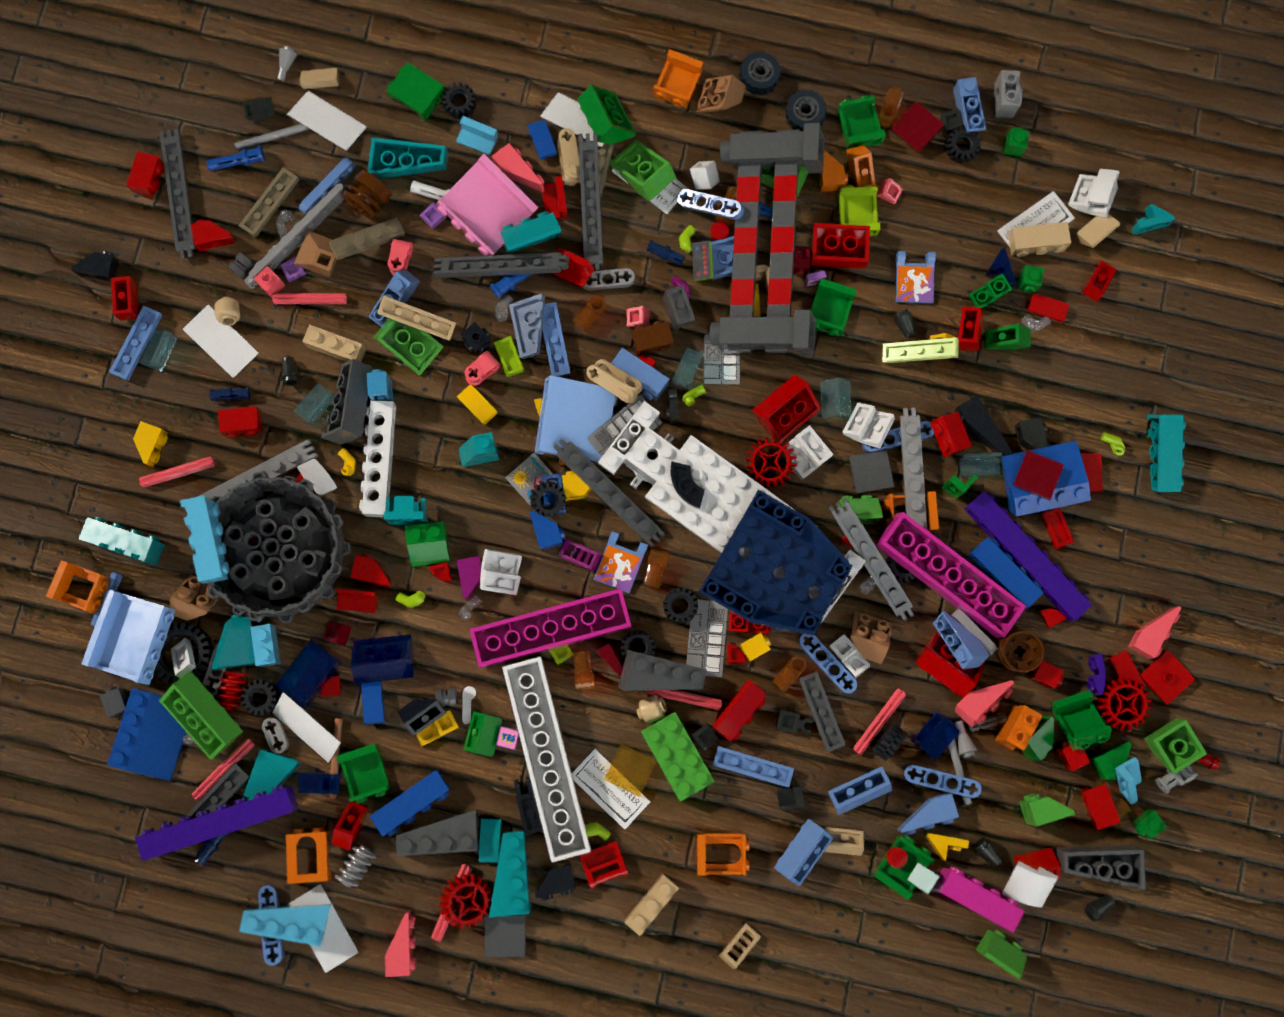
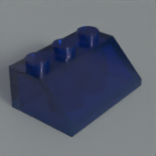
M407 634L353 641L350 667L355 684L414 677L412 635Z
M311 639L276 683L275 687L281 693L284 692L299 707L307 709L321 691L324 683L331 678L342 661Z

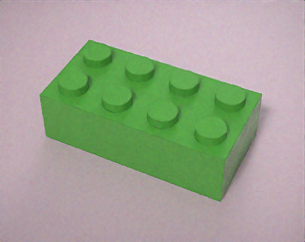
M192 672L176 681L159 700L210 760L224 751L243 732L239 724L227 714L225 708L220 706L212 693L206 690L199 678L194 676Z
M676 712L641 731L680 802L715 782Z

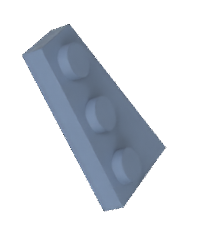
M541 293L509 304L521 359L540 354L545 294Z

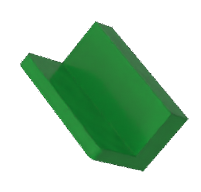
M975 474L963 483L958 477L953 475L942 485V488L954 499H957L965 493L979 476Z
M473 711L463 750L493 757L503 719Z

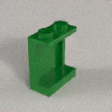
M407 62L404 67L400 68L395 80L388 84L386 91L391 100L395 98L415 111L419 118L425 122L442 100L445 88L444 85Z
M865 95L859 99H846L839 103L837 112L847 150L860 145L870 147L883 144L886 135L885 131L881 130L875 107V96Z
M821 278L811 307V312L816 318L815 331L823 330L831 336H842L857 289Z
M1090 690L1057 700L1052 705V714L1073 751L1086 749L1091 744L1097 742H1106L1111 736L1112 729L1110 725H1105L1092 702L1093 695Z
M371 744L336 756L338 764H341L351 797L349 798L350 802L356 801V804L368 801V796L375 795V798L387 795L386 790L391 789L378 744Z
M898 835L890 849L892 847H900L905 850L908 857L906 864L901 868H894L887 862L885 855L872 875L909 901L913 895L911 892L915 887L914 884L907 880L918 863L927 868L935 860L930 857L932 853L924 847L919 849L914 846L915 841L907 835L904 838Z

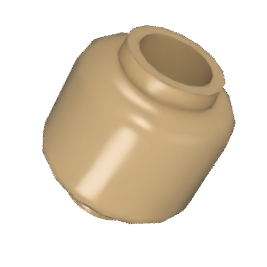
M223 297L216 301L214 305L215 317L219 323L231 326L239 321L241 316L237 300Z
M656 695L640 700L639 708L637 709L639 719H643L648 724L663 719L667 712L665 701L662 697L659 698Z

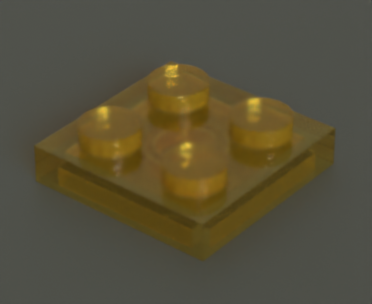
M621 744L604 780L640 797L656 760Z

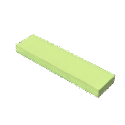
M954 337L884 343L882 362L897 363L958 358L959 339Z

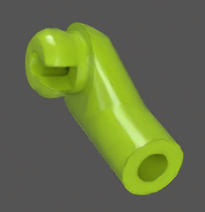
M691 225L679 237L680 248L686 253L692 251L690 238L696 232L695 228Z
M697 386L684 394L683 402L687 406H692L695 403V398L706 393L704 386Z
M1103 432L1101 441L1109 443L1115 455L1122 456L1125 453L1122 439Z
M417 591L416 594L411 596L399 592L396 601L413 608L421 605L426 595L423 591Z
M597 822L585 824L588 837L598 835L606 841L611 835V832Z

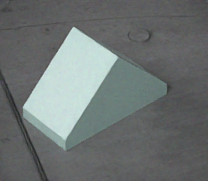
M918 863L907 880L928 894L939 876Z

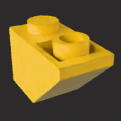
M140 421L133 440L143 463L153 468L154 464L159 461V452L167 442L168 433L161 428Z
M568 471L566 475H562L566 501L585 499L591 489L573 471Z

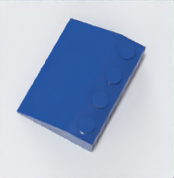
M1076 440L1029 450L1064 464L1050 501L1013 486L1026 451L1001 456L1008 509L1016 517L1091 500L1089 481Z
M132 688L107 763L108 766L164 780H172L186 731L159 702L163 695Z

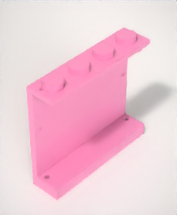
M485 154L436 203L438 211L443 216L447 215L452 220L451 224L459 230L461 228L466 233L464 236L471 243L475 242L479 246L478 250L484 256H493L504 244L500 235V231L503 230L502 227L513 224V226L521 224V220L529 218L538 208Z

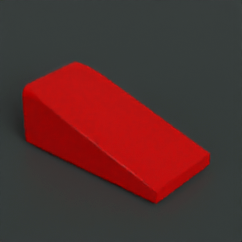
M1101 260L1085 285L1082 294L1098 302L1104 295L1117 269Z

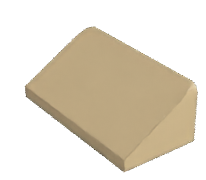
M338 68L301 71L300 85L302 89L339 86Z
M1109 214L1107 218L1096 216L1077 232V236L1081 244L1094 248L1120 225V222Z
M824 827V830L834 837L824 852L862 855L864 851V831Z

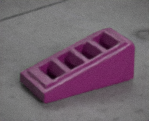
M566 539L558 556L595 573L603 555ZM571 545L574 546L570 553V556H567V553ZM580 549V552H579L577 558L574 559V557H575V555H576V553H577V550ZM585 552H587L584 562H581Z

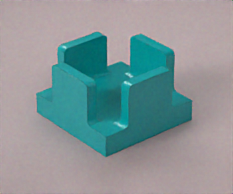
M395 496L394 510L393 500L386 498L384 520L388 524L417 525L428 523L426 498H421V511H419V503L414 502L413 496Z

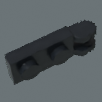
M528 776L525 782L529 793L523 795L518 779L514 780L517 794L516 800L525 835L543 831L531 779Z

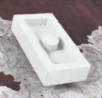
M185 637L171 648L174 672L180 679L196 667L191 641Z

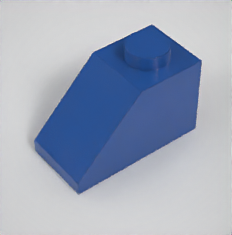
M530 511L540 550L543 551L563 545L562 539H565L563 528H558L557 523L539 515L537 512Z

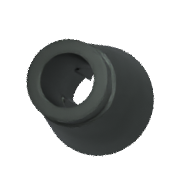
M904 309L893 315L895 318L894 322L905 338L916 333L911 312Z
M291 356L284 357L282 359L281 380L286 386L297 385L300 375L294 358Z
M982 837L973 845L975 853L993 867L998 866L1002 862V858L990 839Z
M1106 895L1087 903L1084 912L1091 921H1100L1115 905V901L1110 895Z

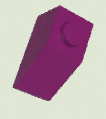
M480 556L457 560L462 594L465 600L470 599L480 585L483 561Z

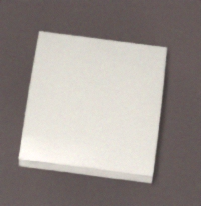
M1080 174L1068 203L1069 206L1087 214L1107 218L1118 189L1117 184L1112 192L1109 206L1091 204L1089 199L1097 176Z
M857 403L843 430V434L860 443L881 448L895 420L894 414L876 411L875 406Z
M808 426L788 442L790 445L787 450L791 448L795 450L790 456H797V459L792 460V463H797V467L791 466V468L801 480L834 455L811 426ZM783 453V454H782V457H783V458L785 459V461L787 462L786 455H785V453Z
M485 549L481 567L480 589L517 595L521 579L518 572L522 556Z
M1018 861L1002 894L1023 904L1042 908L1058 876L1041 867L1035 870Z

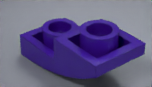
M1102 653L1088 656V666L1094 675L1087 677V687L1093 696L1102 695L1105 688L1104 660Z

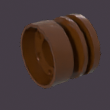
M361 170L354 179L358 188L349 185L348 191H344L342 197L358 214L373 220L376 217L374 212H380L376 202L385 205L391 198L392 193L375 176L365 170Z
M1009 632L1005 638H1000L996 645L998 648L996 651L998 661L1004 668L1010 671H1033L1041 664L1044 658L1042 641L1031 632ZM1017 648L1021 649V653L1014 654V650H1017Z

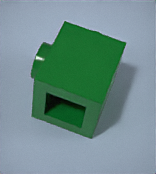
M1020 127L1011 128L1005 139L1003 154L1021 157L1027 149L1030 131Z
M1025 265L1019 273L1017 290L1036 293L1042 286L1044 268Z
M1146 810L1132 820L1136 832L1143 838L1152 839L1167 828L1154 810Z

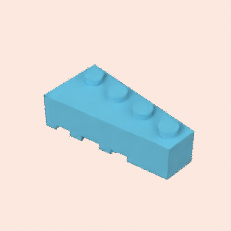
M205 496L180 500L181 507H186L187 517H184L185 525L188 526L192 533L189 537V543L192 550L196 551V554H193V561L198 582L206 584L228 579L229 566L224 559L226 547L221 540L223 528L218 521V516L220 515L218 504Z
M331 904L246 909L243 913L239 932L321 946Z

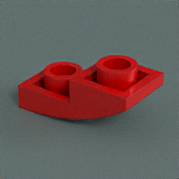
M730 612L729 632L770 634L769 626L750 623L737 614Z

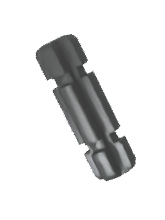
M1004 712L997 713L996 716H987L980 725L976 723L973 727L969 724L968 726L970 731L974 732L980 730V728L985 729L995 726L997 723H1006L1007 716Z

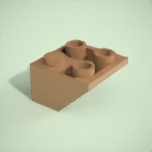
M733 75L706 79L696 113L726 110L741 103L746 85Z
M307 230L294 265L330 278L337 262L329 246V241L332 239Z
M190 574L171 596L170 608L175 609L174 616L188 621L207 614L219 600V598L212 599L207 593L210 583H200L196 576Z
M855 611L850 638L864 659L880 664L883 663L890 646L892 623Z

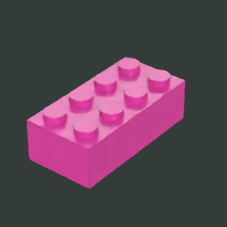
M950 866L947 869L943 867L933 889L1014 933L1024 913V910L1019 908L1020 904L1005 896L1002 899L1000 892L987 886L984 889L982 882L969 876L966 879V874Z

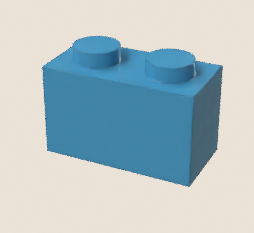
M375 369L371 373H367V389L370 399L372 401H393L392 380L387 372Z

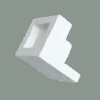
M715 160L700 161L690 168L696 190L711 189L719 183Z

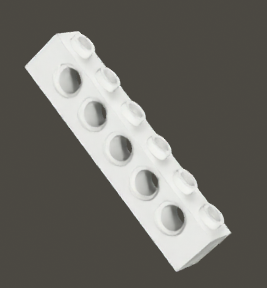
M370 400V406H367L369 425L365 427V435L368 436L367 443L364 444L366 462H363L362 472L365 473V479L361 482L363 500H360L359 509L367 517H384L386 498H390L396 405L393 401ZM384 418L385 421L382 425H376L377 419ZM379 436H382V443L375 444V439ZM376 455H382L380 462L373 463V458ZM379 473L380 479L377 482H372V476ZM374 492H378V499L375 501H371V494Z

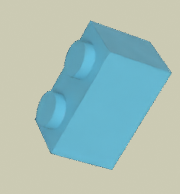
M265 624L250 627L256 666L266 667L281 664L276 626Z

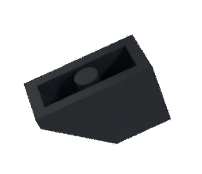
M94 252L73 265L71 271L80 277L111 282V278L116 277L119 260L111 252Z
M436 699L413 700L397 711L403 724L413 736L446 714V711Z

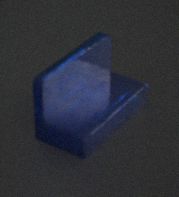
M936 712L911 741L917 747L923 749L933 760H936L960 731L946 716Z

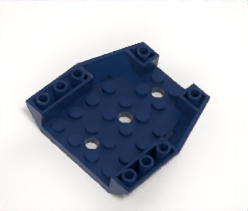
M758 489L699 593L750 623L814 636L824 619L823 616L853 566L811 519ZM741 548L749 549L750 556L748 558H742L739 555ZM777 567L782 568L785 573L784 577H775L774 569ZM809 588H817L819 596L811 598L808 594Z

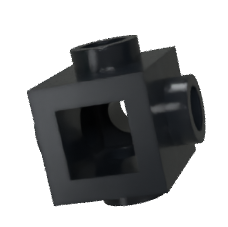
M476 322L461 333L465 341L464 346L470 353L474 351L478 355L490 348V333L484 327L481 329Z

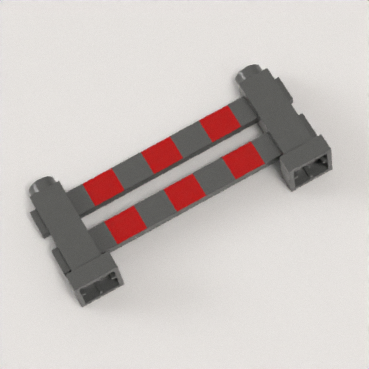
M805 123L804 131L798 129L777 130V132L763 133L762 131L740 132V134H731L730 140L721 141L720 156L722 163H732L735 169L738 168L736 201L744 207L743 216L737 220L735 219L730 317H720V322H712L710 325L711 345H721L724 349H728L729 353H752V349H765L766 353H789V349H794L799 356H814L816 318L811 310H795L794 317H791L798 171L799 166H805L808 173H823L825 135L820 123ZM775 167L767 317H754L762 168Z

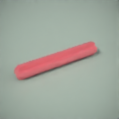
M274 293L272 295V302L274 304H346L347 295L345 293Z
M209 456L140 477L139 482L141 487L145 488L215 466L213 457Z
M897 689L855 744L853 750L857 754L862 755L905 698L906 693Z
M646 690L648 695H656L710 709L720 710L722 707V700L679 690Z
M249 738L245 739L192 793V796L197 801H200L229 769L255 746L254 742Z
M463 864L458 873L459 879H461L462 873H465L468 878L472 867ZM465 887L459 889L457 892H463ZM452 898L451 901V909L453 913L457 905V901L455 898ZM441 914L431 936L433 940L440 942L443 939L449 922H446L444 919L445 915Z

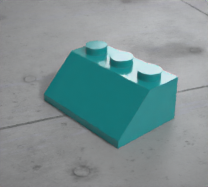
M548 211L538 214L536 219L531 220L529 217L521 220L519 225L513 226V224L502 227L503 230L500 231V235L507 254L560 236L562 231L554 213L549 214Z

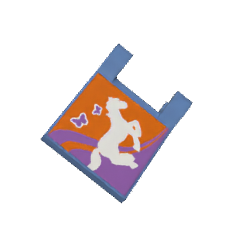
M898 251L896 253V303L933 304L936 252H928L925 255V263H905L906 251Z
M612 531L593 580L617 589L621 588L622 591L630 593L648 545L640 542L637 552L616 545L620 534Z

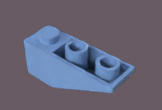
M976 77L957 80L953 89L954 97L966 131L986 130Z
M407 270L396 271L370 313L369 318L382 327L389 319L377 314L382 296L406 303L417 288L420 280Z
M942 611L933 622V625L962 669L980 667L990 656L981 641L947 612Z
M952 793L938 795L926 800L897 829L898 832H904V835L916 833L917 828L923 827L924 830L934 828L935 824L942 822L943 825L953 823L954 818L959 816Z

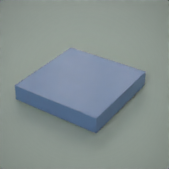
M734 236L712 242L714 278L712 280L732 276Z

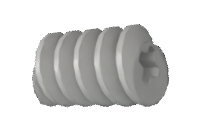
M358 843L360 845L359 848L352 847L355 855L348 854L351 861L343 862L347 868H339L342 876L335 875L338 881L353 889V886L358 887L360 884L357 879L362 880L364 878L362 872L368 871L366 865H372L373 862L370 858L377 857V854L372 849L361 843Z

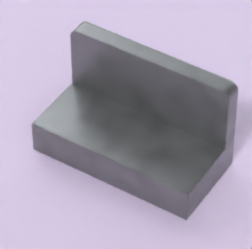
M684 286L665 290L662 298L673 330L678 331L680 326L695 322L696 319Z

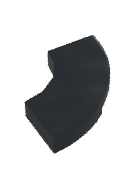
M672 461L670 475L676 493L684 502L700 509L705 489L697 486L692 480L690 474L691 466Z

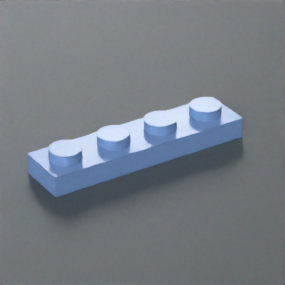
M556 302L544 304L542 330L551 375L556 377L569 376L571 373Z
M143 305L109 373L129 381L162 317L160 312Z
M720 746L717 747L713 762L714 766L788 788L794 768Z

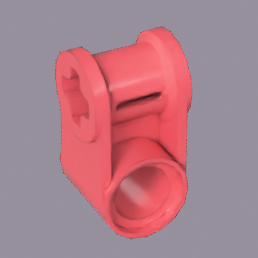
M393 239L388 259V266L393 276L396 271L407 270L413 251L412 242Z
M485 351L465 369L466 381L472 386H478L486 378L494 374L501 364L489 351ZM471 373H473L474 375L477 374V377H476V378H475L474 376L471 377L470 374H471Z

